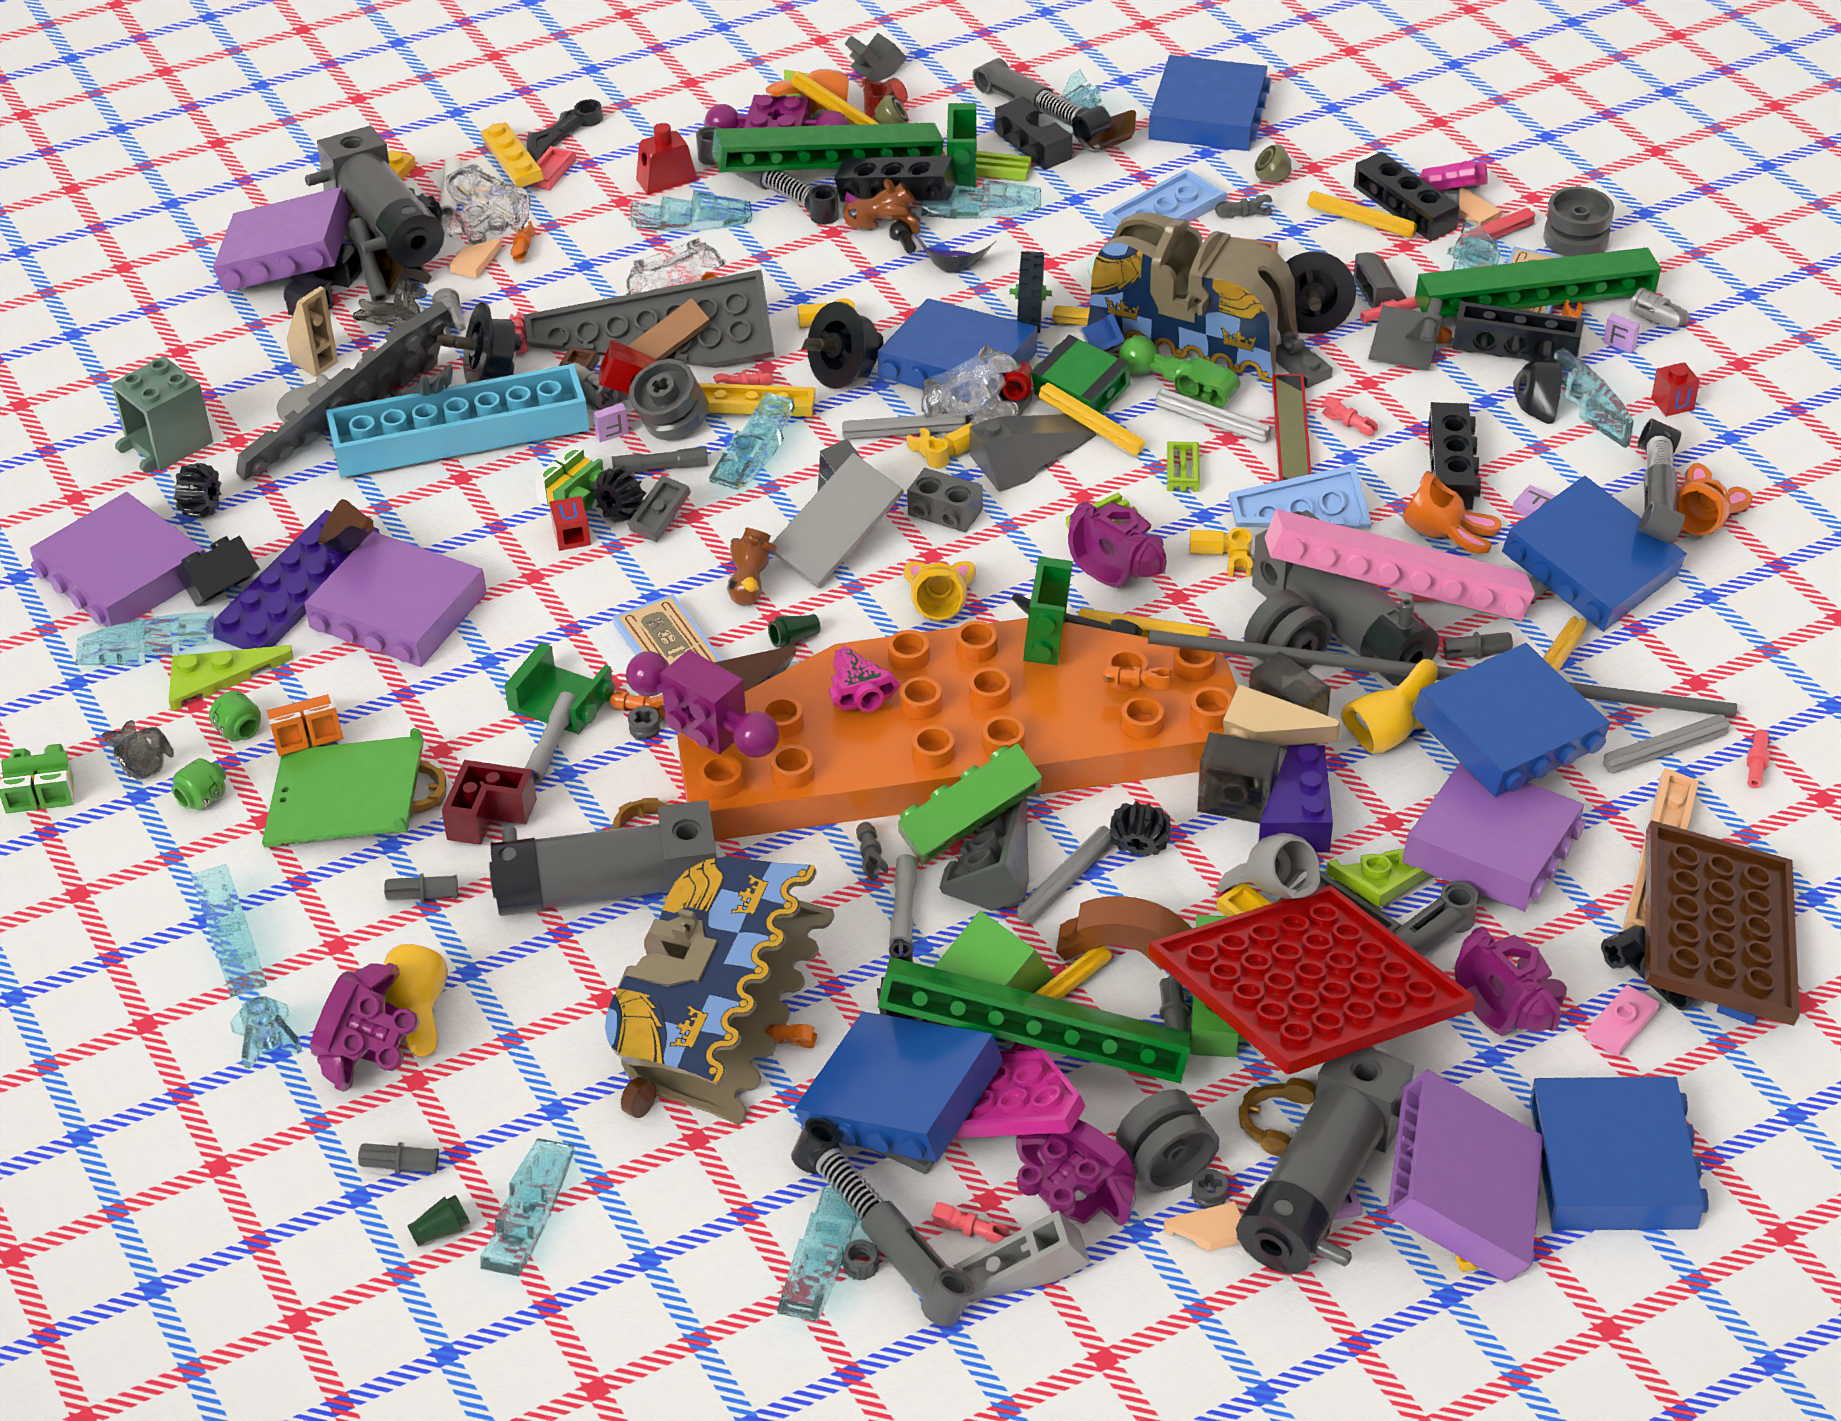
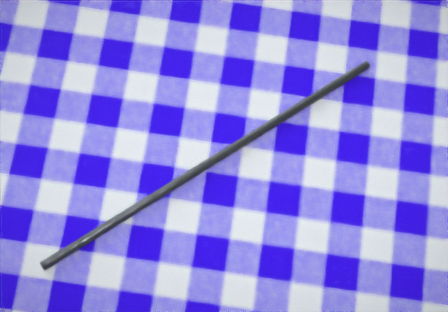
M1149 630L1148 644L1409 676L1418 664ZM1437 666V680H1443L1465 669ZM1569 682L1586 699L1714 715L1721 714L1735 717L1737 714V703Z

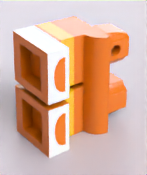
M328 694L267 710L278 756L309 748L307 737H309L313 747L343 739L337 710L334 703H331Z

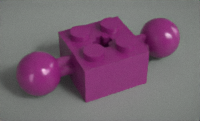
M766 94L753 96L748 115H739L736 109L730 105L717 104L711 107L705 116V126H717L721 129L850 125L849 120L844 114L834 110L826 111L817 120H812L809 98L770 96Z
M690 649L671 665L662 655L653 651L641 652L635 655L628 663L626 679L634 692L648 697L660 693L663 694L665 720L672 730L681 732L695 740L700 746L707 747L719 755L733 743H735L741 753L752 758L764 757L776 748L779 741V728L775 720L763 712L756 711L746 714L744 682L742 678Z

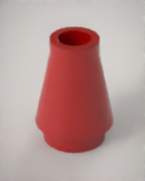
M1020 362L1016 364L1015 368L1002 378L1001 388L1007 398L1017 401L1026 398L1030 394L1032 388L1031 372L1033 370L1028 363Z

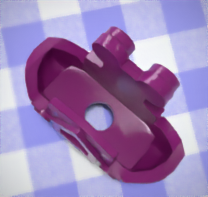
M1082 502L1075 507L1069 520L1068 545L1074 562L1088 575L1105 585L1121 588L1133 577L1136 579L1139 577H1150L1163 574L1166 570L1167 560L1163 548V539L1156 535H1144L1151 529V524L1135 508H1127L1113 502L1099 510L1089 502ZM1112 519H1129V520H1123V521H1121V522H1119V523H1116V522H1114Z
M1481 926L1474 929L1471 935L1464 939L1455 963L1456 982L1476 997L1472 1012L1489 1029L1501 1036L1516 1028L1519 1030L1527 1029L1533 1032L1557 1030L1560 1022V1006L1563 1004L1567 993L1565 983L1557 979H1547L1551 977L1552 971L1539 952L1538 947L1531 946L1516 935L1495 941L1488 930ZM1508 956L1520 957L1517 967L1507 958Z
M370 963L364 968L356 969L355 972L347 970L338 977L326 1000L310 1041L311 1054L317 1057L322 1075L328 1081L335 1084L334 1088L339 1091L345 1092L351 1088L356 1061L358 1062L361 1058L377 1063L378 1066L386 1071H395L403 1064L404 1055L402 1050L398 1048L403 1035H410L417 1030L419 1018L414 1011L400 1009L385 1001L387 989L392 986L400 975L398 965L393 963H387V965Z
M1078 1119L1071 1132L1063 1134L1018 1135L1016 1137L1018 1156L1026 1164L1019 1169L1017 1176V1187L1022 1194L1027 1196L1038 1194L1049 1206L1052 1213L1059 1210L1066 1218L1081 1224L1089 1222L1101 1210L1119 1226L1129 1221L1136 1201L1135 1169L1128 1154L1107 1135ZM1079 1190L1087 1195L1084 1200L1075 1201L1074 1193Z

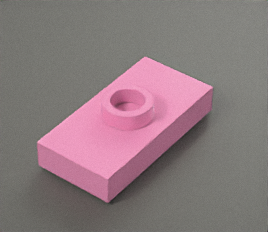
M1627 984L1586 1030L1585 1039L1619 1057L1656 1015L1660 1002Z

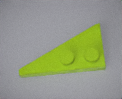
M292 645L172 656L169 690L171 711L182 708L181 701L197 694L206 698L215 694L218 690L227 689L251 679V671L268 664L271 669L284 665L287 661L293 659Z
M1405 848L1385 851L1382 854L1361 855L1360 863L1341 865L1338 859L1330 860L1327 862L1326 869L1327 875L1378 907L1431 876V874L1424 872L1423 869L1414 868L1402 863Z

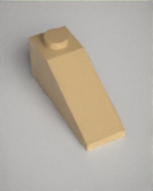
M321 286L297 301L286 339L291 363L316 377L339 362L325 288Z
M1240 684L1223 719L1224 736L1237 745L1245 746L1248 744L1256 748L1337 742L1340 732V720Z

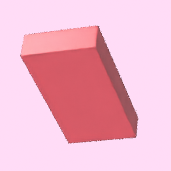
M550 146L536 162L542 170L544 180L528 186L550 191L574 164L576 153Z

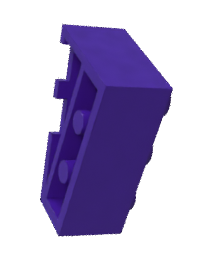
M1289 745L1260 821L1258 842L1262 838L1271 835L1288 833L1303 837L1313 847L1315 853L1330 852L1333 817L1325 745Z

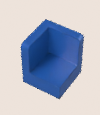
M1113 313L1107 315L1102 320L1081 328L1085 342L1105 352L1119 347L1125 342Z

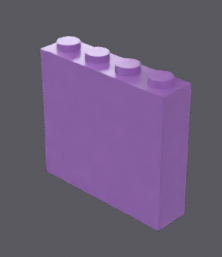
M342 187L233 213L213 265V269L224 292L335 266L352 214Z
M127 491L30 547L33 558L31 567L36 576L40 579H46L57 593L65 594L71 599L76 608L84 609L90 614L96 624H103L113 633L185 590L184 585L176 574L180 567L184 565L181 560L196 551H199L201 555L205 554V550Z
M373 531L304 604L310 628L338 637L346 642L366 647L374 652L394 657L402 662L422 667L487 594L482 568Z
M1459 763L1408 833L1402 863L1414 868L1423 869L1424 872L1449 882H1467L1473 885L1479 894L1525 912L1533 899L1540 900L1546 887V879L1553 880L1560 864L1559 859L1566 860L1573 844L1572 839L1579 840L1586 823V820L1581 819L1584 804L1528 782L1516 791H1508L1494 797Z
M1427 1069L1403 1087L1387 1216L1504 1282L1509 1281L1519 1273L1527 1271L1532 1266L1535 1256L1533 1246L1535 1229L1537 1227V1200L1540 1194V1166L1543 1161V1155L1541 1154L1543 1135Z

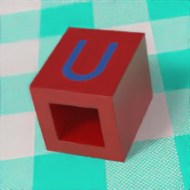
M1685 362L1657 368L1651 399L1666 417L1693 411L1700 380Z
M582 497L550 501L552 526L559 551L591 545L589 524Z

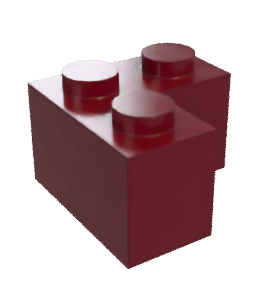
M464 760L441 810L447 840L481 845L492 820L527 824L537 800L533 770Z

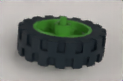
M1021 251L1019 284H1016V289L1010 288L1009 294L1015 295V299H1018L1017 321L1037 326V333H1040L1042 301H1046V296H1052V290H1046V285H1043L1044 252Z

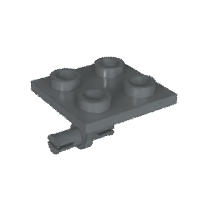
M1437 298L1430 299L1426 313L1383 305L1370 349L1369 359L1429 371L1443 321V316H1439L1443 302Z

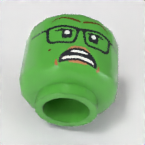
M229 691L214 701L209 711V720L213 727L226 739L232 742L247 740L254 736L259 729L261 711L245 694L240 691Z
M198 758L174 774V785L171 790L175 799L182 807L200 811L225 794L226 786L224 780L226 779V774L217 762L210 763L206 759Z

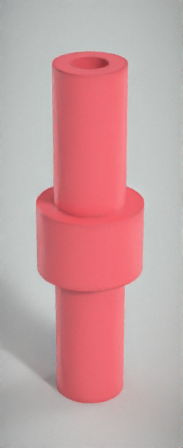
M1415 296L1399 301L1392 299L1382 302L1379 307L1361 311L1360 318L1363 323L1379 319L1383 305L1412 310L1419 306Z
M1763 729L1755 731L1753 746L1749 749L1747 756V766L1749 767L1747 784L1752 788L1762 786L1763 773L1769 764L1770 753L1767 750L1769 734Z

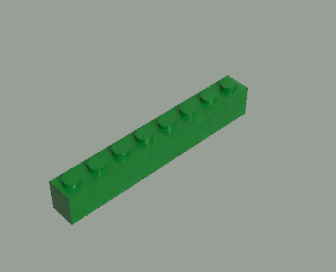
M935 122L727 128L714 130L712 155L719 172L839 169L844 158L941 156L944 140Z
M1645 247L1418 274L1415 300L1421 312L1426 313L1430 299H1440L1443 303L1439 316L1449 318L1457 317L1461 301L1511 309H1525L1565 304L1567 300L1570 301L1569 303L1634 296L1641 287L1656 293L1661 267L1649 248Z
M893 957L889 958L878 1002V1008L953 1027L993 1033L994 1037L1179 1084H1181L1191 1050L1190 1032Z

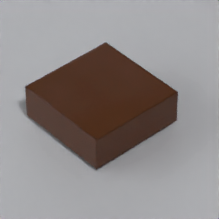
M570 347L559 366L575 362L592 371L600 361L599 352Z

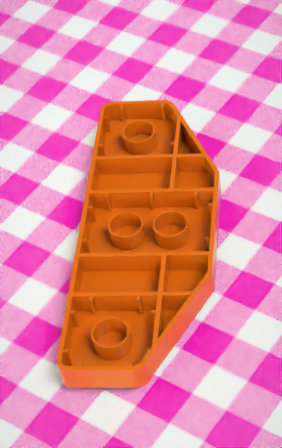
M1028 618L992 623L969 621L960 627L926 632L902 630L889 637L838 643L828 647L744 692L746 714L756 711L766 713L775 720L779 728V741L776 748L764 757H748L738 750L735 743L731 744L719 755L707 747L700 746L695 740L681 732L677 734L686 803L708 800L714 841L900 815L914 804H918L920 807L931 800L930 795L939 787L946 784L951 787L960 781L961 774L970 767L977 765L980 768L991 761L989 757L1003 746L1011 748L1017 743L1042 776L1041 788L1029 796L1236 767L1242 765L1247 760L1249 745H1237L1223 734V719L1236 693L1237 686L1228 661L1222 654L1148 644L1147 637L1065 622L1062 627L1058 665L1023 661ZM844 645L860 654L864 660L877 664L881 669H886L887 672H892L900 683V688L894 692L892 698L883 701L882 705L872 712H863L859 708L842 711L839 707L833 705L829 695V689L833 687L831 677L836 673L833 662L836 650L841 649ZM1108 666H1120L1121 669L1133 670L1134 666L1142 667V670L1145 671L1155 667H1168L1172 669V681L1168 690L1153 689L1145 684H1141L1140 688L1133 687L1130 683L1109 685L1103 682L1102 677L1104 675L1102 671Z

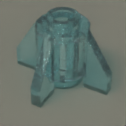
M1079 69L1070 75L1061 97L1081 107L1091 109L1101 103V98L1098 94L1101 89L1099 86L1094 88L1090 83L1084 86L1083 84L1088 80Z
M1464 219L1461 234L1468 236H1460L1455 247L1448 248L1447 252L1454 259L1459 260V262H1453L1452 270L1474 267L1485 261L1490 262L1492 265H1497L1500 259V250H1498L1497 243L1477 221Z
M258 996L245 1002L231 1020L232 1032L244 1036L241 1058L245 1068H252L260 1057V1052L273 1051L280 1045L281 1049L296 1054L301 1051L300 1039L285 1023V1020L290 1015L287 1004L267 996Z

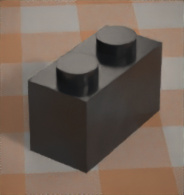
M240 535L232 540L225 536L210 545L212 550L201 555L199 551H196L181 560L184 565L180 567L176 574L196 607L252 578L260 570Z

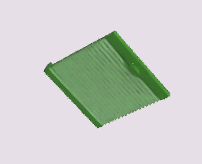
M413 728L410 731L409 737L312 747L281 755L262 840L264 848L280 846L282 843L285 845L288 843L294 844L295 842L301 843L302 841L307 843L309 840L315 842L316 839L322 841V839L329 840L332 838L335 840L337 837L342 839L343 837L349 838L350 836L356 838L357 835L363 837L364 834L370 836L371 834L377 835L378 833L384 834L385 832L391 833L392 831L396 833L408 832L424 744L421 731Z

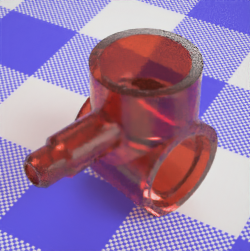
M867 78L862 80V86L864 87V114L872 119L875 115L874 109L884 96H895L901 104L906 103L908 99L904 84L897 78H891L884 83L875 82Z

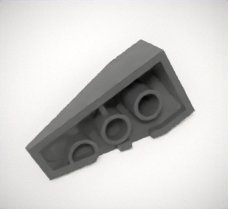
M1066 414L996 417L969 426L970 457L994 487L1001 492L1029 482L1035 477L1036 471L1044 466L1047 468L1055 464V458L1063 453L1073 452L1094 438L1096 432Z
M1027 797L977 829V834L971 841L963 842L959 848L962 853L957 862L956 860L950 861L944 869L939 886L943 894L990 911L1001 907H1014L1025 899L1029 882Z

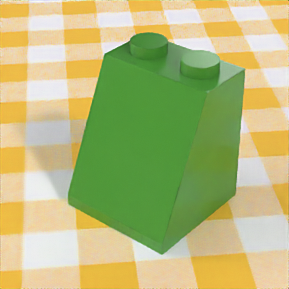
M981 910L933 967L1032 993L1038 991L1055 977L1033 947Z

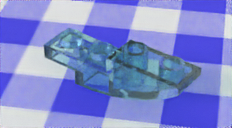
M765 392L742 432L736 430L709 476V481L736 490L750 483L763 470L784 439L782 430L795 409L794 399Z

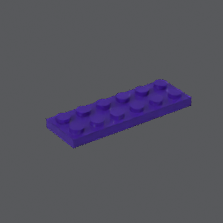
M325 510L207 626L210 637L240 649L273 647L306 614L304 604L306 600L353 552L349 551L340 554L318 543L319 534L332 511ZM373 527L374 532L380 533L378 528Z

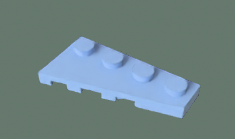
M1355 464L1229 492L1228 495L1236 527H1269L1276 509L1291 513L1308 510L1322 521L1349 528H1371L1372 526Z

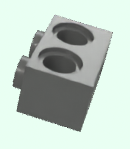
M924 467L907 490L908 515L966 533L983 510V485Z

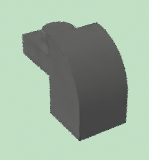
M879 33L874 36L868 45H865L852 35L844 43L852 52L849 56L854 62L850 67L873 82H880L892 76L907 59L893 42Z

